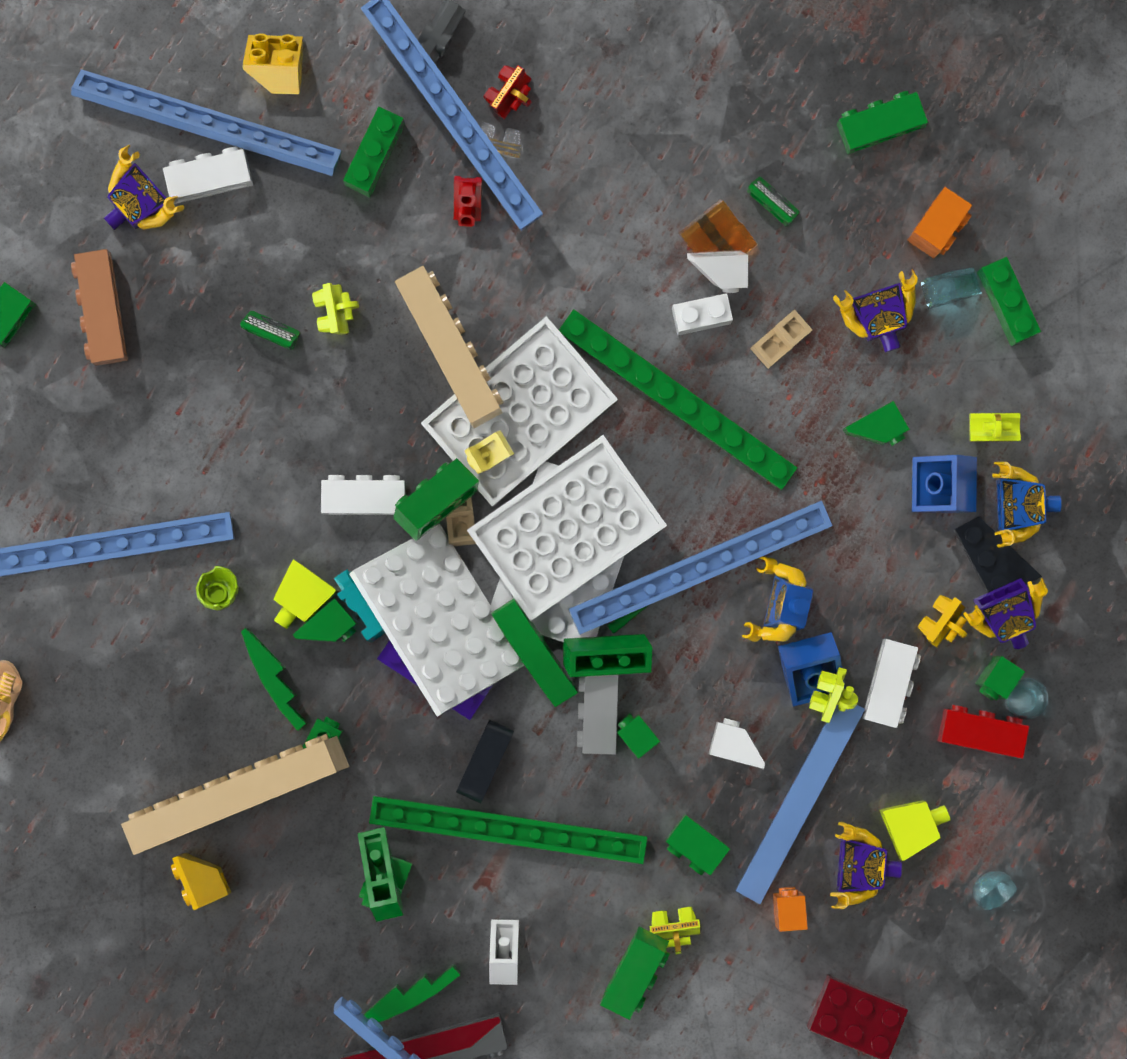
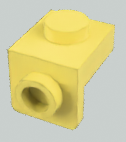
M501 430L464 450L467 455L468 464L477 474L490 470L514 455Z

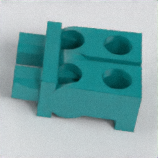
M347 569L334 578L342 590L337 595L352 611L358 613L367 627L361 633L368 642L372 643L385 634V631L349 575L351 571Z

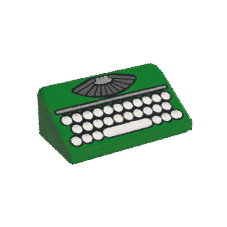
M758 177L748 186L747 193L785 227H788L799 215L800 211L763 178Z
M250 311L240 323L243 330L289 350L294 349L300 335L298 330L255 311Z

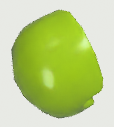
M215 566L211 571L203 573L196 586L198 600L205 608L212 610H223L234 603L238 594L236 576L230 569L221 566Z

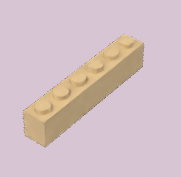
M421 266L395 280L394 282L473 428L502 414L503 412L499 405L504 402L497 389L490 390L487 381L491 380L484 365L477 366L474 358L478 354L471 341L465 343L461 334L465 333V330L459 319L453 320L448 311L453 308L445 294L439 295L436 287L440 286L434 272L427 273L425 267Z

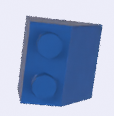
M964 455L913 457L912 512H976L977 457Z
M832 632L778 646L781 665L793 706L809 703L814 690L824 694L829 693L817 689V683L821 671L836 674L838 668H842L840 653Z

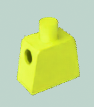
M293 559L273 599L283 606L274 621L285 629L289 628L296 616L302 621L308 622L336 595L338 590Z
M924 800L879 810L898 858L901 861L908 859L939 840L941 837L936 826L951 821L945 805L930 810L927 802Z

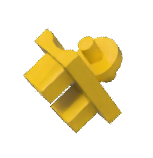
M939 595L933 605V608L942 614L938 622L936 623L925 616L918 625L919 630L926 636L930 644L936 648L944 637L952 643L957 635L965 638L967 635L962 629L967 620L960 616L965 606L955 597L952 600Z

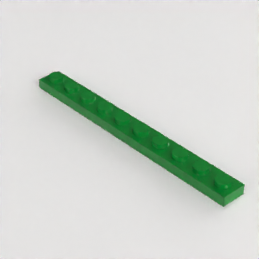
M572 310L560 327V333L570 342L779 490L784 488L798 468L576 310Z
M373 796L369 824L638 864H644L647 836L380 796Z

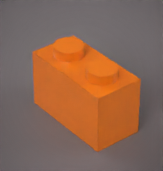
M795 887L779 888V893H773L775 927L779 932L807 930L805 895L798 891V889H795Z

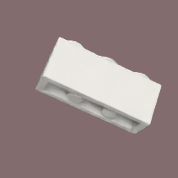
M230 147L222 150L223 154L212 156L211 153H205L196 156V160L185 162L184 159L169 162V166L163 168L169 197L178 196L174 201V204L253 186L245 151L243 149L239 150L238 147Z
M328 475V480H321V513L323 515H394L396 502L406 495L405 480H400L398 475H384L383 480H372V475H356V480H345V475Z
M883 639L862 719L897 728L898 723L903 724L907 708L903 707L905 696L910 697L914 681L910 680L912 670H917L921 654H917L918 647Z

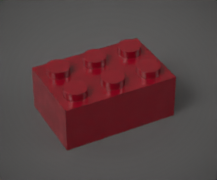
M827 975L807 1027L812 1032L878 1059H889L908 1009L899 1003Z

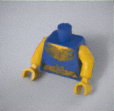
M994 462V465L999 466L1000 472L999 474H992L994 478H1001L996 480L998 531L994 534L1001 535L1002 544H998V548L1026 541L1039 532L1041 524L1046 523V512H1061L1060 495L1046 496L1045 484L1039 483L1037 477L1022 468L1011 466L1008 462Z
M760 557L759 559L765 560L766 567L765 569L757 568V571L765 574L775 573L776 576L763 629L753 623L746 622L744 626L751 628V632L748 635H742V637L754 642L759 641L761 637L763 640L788 641L797 630L803 629L806 626L813 589L806 585L807 582L801 570L782 563L778 564L774 558Z

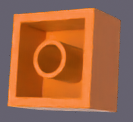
M944 187L907 241L933 259L939 253L944 255L956 239L952 235L954 231L959 233L972 215L968 211L972 204Z

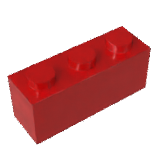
M952 705L951 710L944 709L938 736L939 742L1023 759L1029 726L1022 725L1023 719L1006 716V721L995 719L996 713L979 710L978 715L969 714V708Z

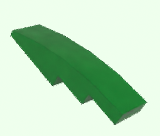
M515 598L491 613L525 667L554 707H557L578 693L576 686L562 669L561 663L545 643L544 637L533 622L529 620Z
M244 628L241 633L249 657L263 686L278 709L294 728L300 731L308 722L290 704L297 695L278 676L286 667L248 628Z
M453 964L434 982L425 974L406 992L397 984L363 1015L368 1019L374 1018L381 1022L410 1010L441 991L459 977L461 971Z

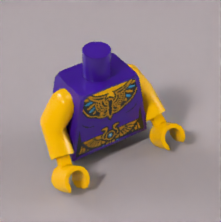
M127 145L119 150L120 159L113 170L108 186L109 194L107 198L113 203L115 208L104 219L114 230L126 220L135 229L141 228L145 230L162 227L174 216V213L183 211L184 205L175 207L174 201L178 196L166 198L136 163L132 165L131 162L138 159L140 154L137 151L130 156L128 154L130 145Z
M903 271L899 273L902 287L898 283L855 298L847 290H844L846 298L841 302L834 295L833 300L840 307L846 327L857 336L866 338L868 342L880 338L885 353L900 348L896 332L907 328V324L912 320L916 304L915 285L918 278L915 271H911L912 276L905 280Z
M1043 578L1035 585L1029 581L1027 583L1028 587L1022 579H1018L973 599L975 610L970 614L964 612L963 615L974 629L989 638L997 637L1000 643L1011 640L1014 649H1022L1029 644L1026 633L1036 628L1035 619L1040 615L1043 597L1048 593V589Z
M839 822L838 825L844 827V832L841 835L835 834L836 838L841 839L836 890L839 892L830 893V896L838 898L837 904L831 906L832 909H845L847 906L860 904L876 896L879 889H884L885 877L901 878L902 862L887 860V849L882 848L880 839L867 829Z

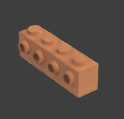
M103 249L74 254L75 262L71 263V269L74 279L78 278L79 289L75 290L78 306L82 305L84 316H80V326L82 332L87 334L88 343L84 344L86 359H91V363L95 366L128 361L111 252Z

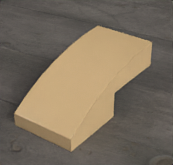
M794 309L750 349L769 369L806 337L812 329Z
M470 497L446 517L450 545L476 544L467 531L475 525L472 497Z

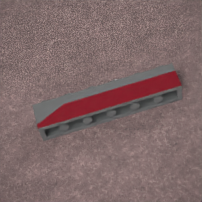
M500 1013L400 1039L404 1045L403 1049L410 1055H417L420 1059H476V1057L487 1055L488 1059L503 1055V1050L508 1049V1042ZM373 1047L338 1057V1059H386Z

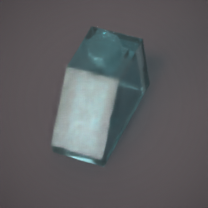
M974 267L946 272L926 278L921 282L928 309L981 294Z

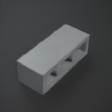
M618 675L579 677V692H584V703H578V720H583V731H577V747H582V753L616 755Z

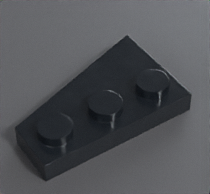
M979 516L953 529L987 593L1018 579H1022L1027 585L1029 581L1033 582L1042 577L1011 546L998 548L997 545L1002 544V538L999 535H995V531Z

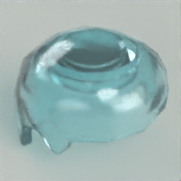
M1022 678L1007 698L1006 705L1010 713L1015 717L1024 720L1034 719L1046 710L1049 703V693L1045 685L1035 678Z
M991 871L978 878L973 886L972 895L979 906H982L984 910H990L1009 900L1017 891V887L1006 873Z

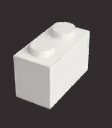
M727 293L672 306L677 336L729 325L733 321Z

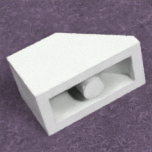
M742 251L687 253V259L710 282L721 288L722 292L736 293L739 292V288H748V254Z
M724 718L723 723H716L708 754L764 769L765 762L746 730L739 728L740 722Z
M491 919L489 984L517 985L519 920Z

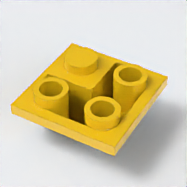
M261 33L248 35L243 70L272 94H299L302 80L303 37L290 34L282 36H270Z
M182 853L172 858L174 862L171 865L173 875L176 880L181 879L185 889L181 891L183 899L187 906L192 905L193 910L231 893L221 867L187 853Z

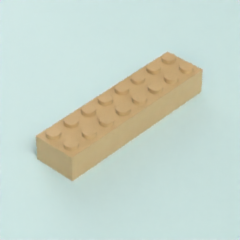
M327 734L305 742V749H303L301 744L280 752V759H278L276 754L254 763L256 768L254 770L252 765L229 773V780L227 775L203 784L205 790H203L201 785L178 794L180 800H178L176 795L154 804L153 807L149 806L129 814L130 820L121 825L133 855L348 768L349 764L338 737L335 736L329 739Z

